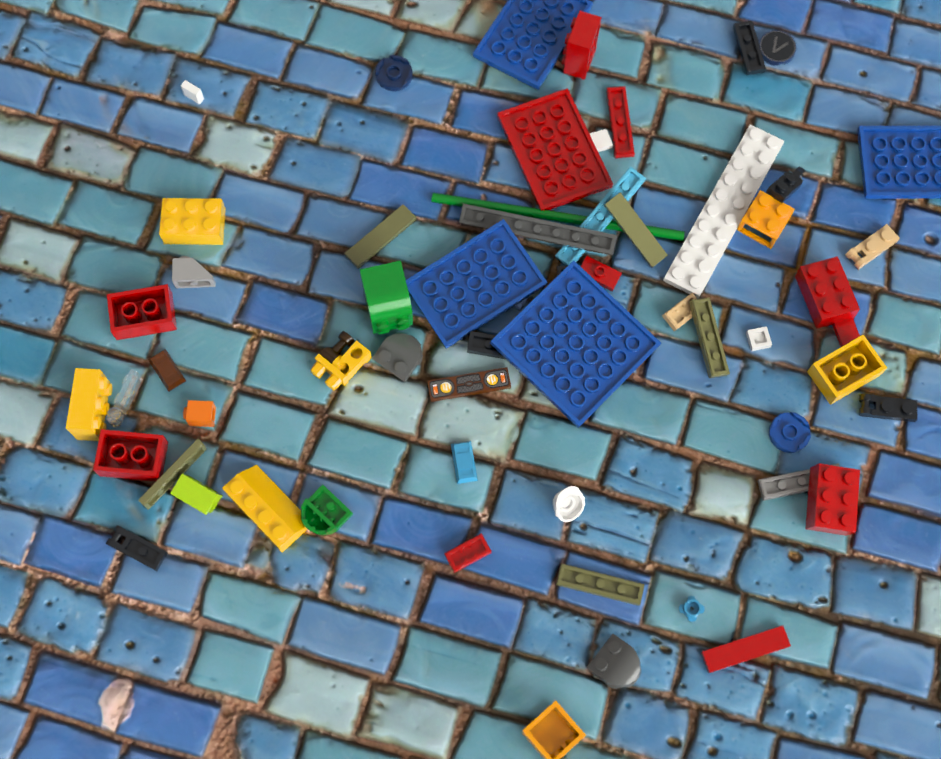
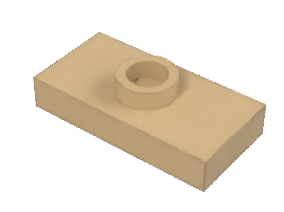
M693 293L662 315L673 331H676L693 317L689 301L697 299Z

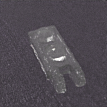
M130 369L129 374L125 375L121 392L114 399L115 405L107 412L106 420L113 427L121 426L143 378L138 371Z

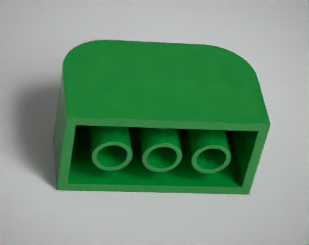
M401 260L360 269L363 293L373 334H386L390 330H403L413 325L412 306Z

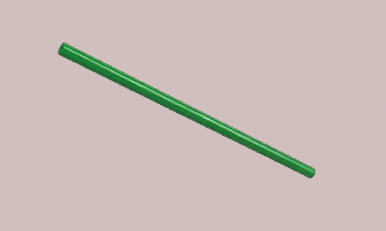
M433 193L431 201L463 207V204L531 218L581 225L588 217L550 210L541 211L537 208ZM612 220L605 228L624 232L615 220ZM646 225L654 237L680 241L684 239L685 231Z

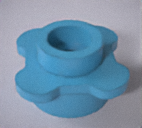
M689 596L687 601L679 606V612L684 613L690 622L696 621V617L705 611L704 606L694 596Z

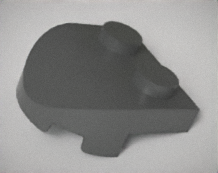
M404 333L393 334L383 341L372 359L406 382L417 365H420L422 362L421 344L412 335Z
M612 634L587 666V669L605 682L608 687L618 689L626 686L631 687L636 683L641 674V663L633 647Z

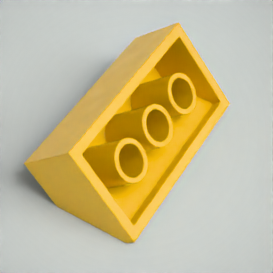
M258 465L238 473L222 487L227 496L282 553L307 530L301 520V510Z

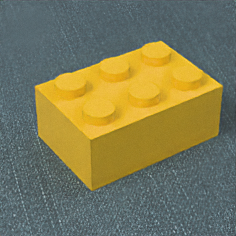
M162 198L159 235L163 243L223 245L226 212L223 200Z
M861 335L813 363L807 373L831 405L881 376L887 367L866 337Z
M75 368L66 429L77 440L99 441L101 429L106 430L105 416L109 414L108 397L112 394V384L100 369Z

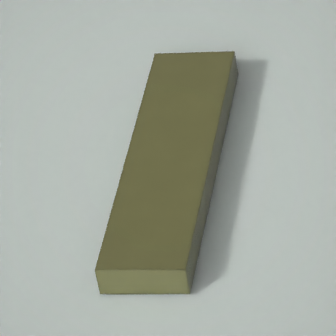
M621 192L604 204L605 208L651 268L668 256Z
M404 204L401 205L346 251L345 256L359 269L414 223L416 216Z
M710 297L689 301L708 377L715 378L729 375L730 372Z
M197 439L138 501L147 510L150 509L179 479L181 474H184L206 451L205 445Z
M562 563L556 582L557 586L637 606L641 604L645 585Z

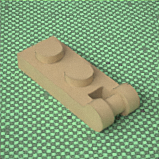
M886 224L856 247L850 249L845 256L848 259H852L855 263L854 266L859 270L897 243L900 238Z

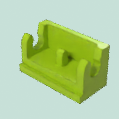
M183 473L170 493L205 515L212 513L223 497L220 493Z

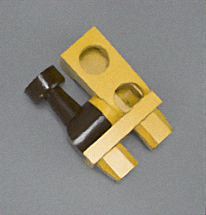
M345 331L339 334V341L332 348H324L315 357L316 363L311 368V373L318 379L325 372L331 375L325 381V384L333 391L341 384L345 386L363 364L372 358L371 352ZM345 346L350 347L343 356L340 354Z

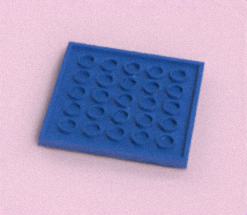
M573 261L490 341V344L579 428L661 345V342L581 266Z

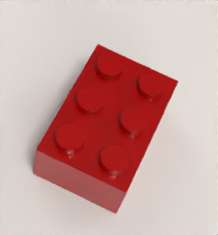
M579 11L577 18L573 17L570 27L571 32L567 33L564 43L566 44L562 61L564 74L585 80L597 48L602 17Z
M838 256L800 266L795 278L816 329L833 325L835 322L855 318L860 308Z
M168 284L107 294L110 330L116 340L177 330L173 293Z
M101 429L93 470L102 477L156 482L163 475L168 441L164 435Z
M821 463L810 467L806 530L844 536L856 533L860 470Z

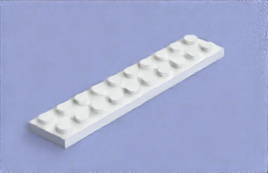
M751 124L749 125L665 275L664 282L688 294L693 293L699 299L783 146L784 140Z

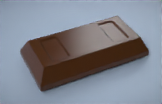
M166 349L148 359L169 392L186 382Z

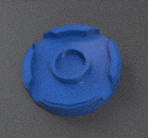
M781 413L770 424L769 437L777 449L786 453H795L802 450L808 444L811 438L810 426L807 420L797 413Z

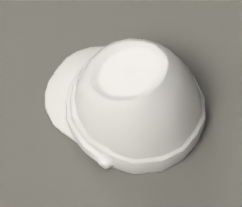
M569 486L561 490L553 498L555 516L561 521L570 522L583 512L585 497L576 486Z

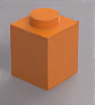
M188 400L187 407H184L183 418L186 419L189 426L214 427L216 406L213 401Z

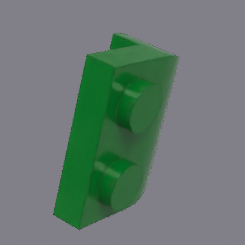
M323 484L309 499L306 498L301 506L302 523L308 530L318 535L335 533L353 515Z

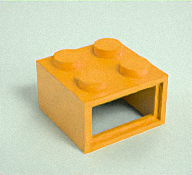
M760 190L742 218L737 231L772 249L795 209ZM747 224L772 238L771 242L743 228L744 225Z
M554 701L521 732L543 759H561L586 736L557 701Z

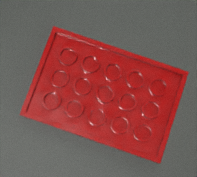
M568 88L497 113V118L541 211L551 210L613 187V182Z

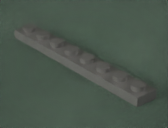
M463 204L459 223L462 225L486 230L504 219L515 236L611 256L614 254L618 237L617 235L468 204Z

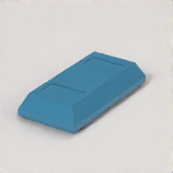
M471 441L451 444L457 484L478 481Z

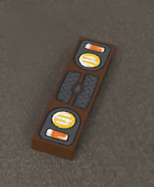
M508 367L427 381L431 402L511 389Z

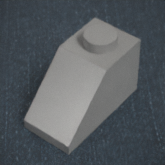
M188 256L173 258L172 282L176 288L216 287L213 276L194 258Z

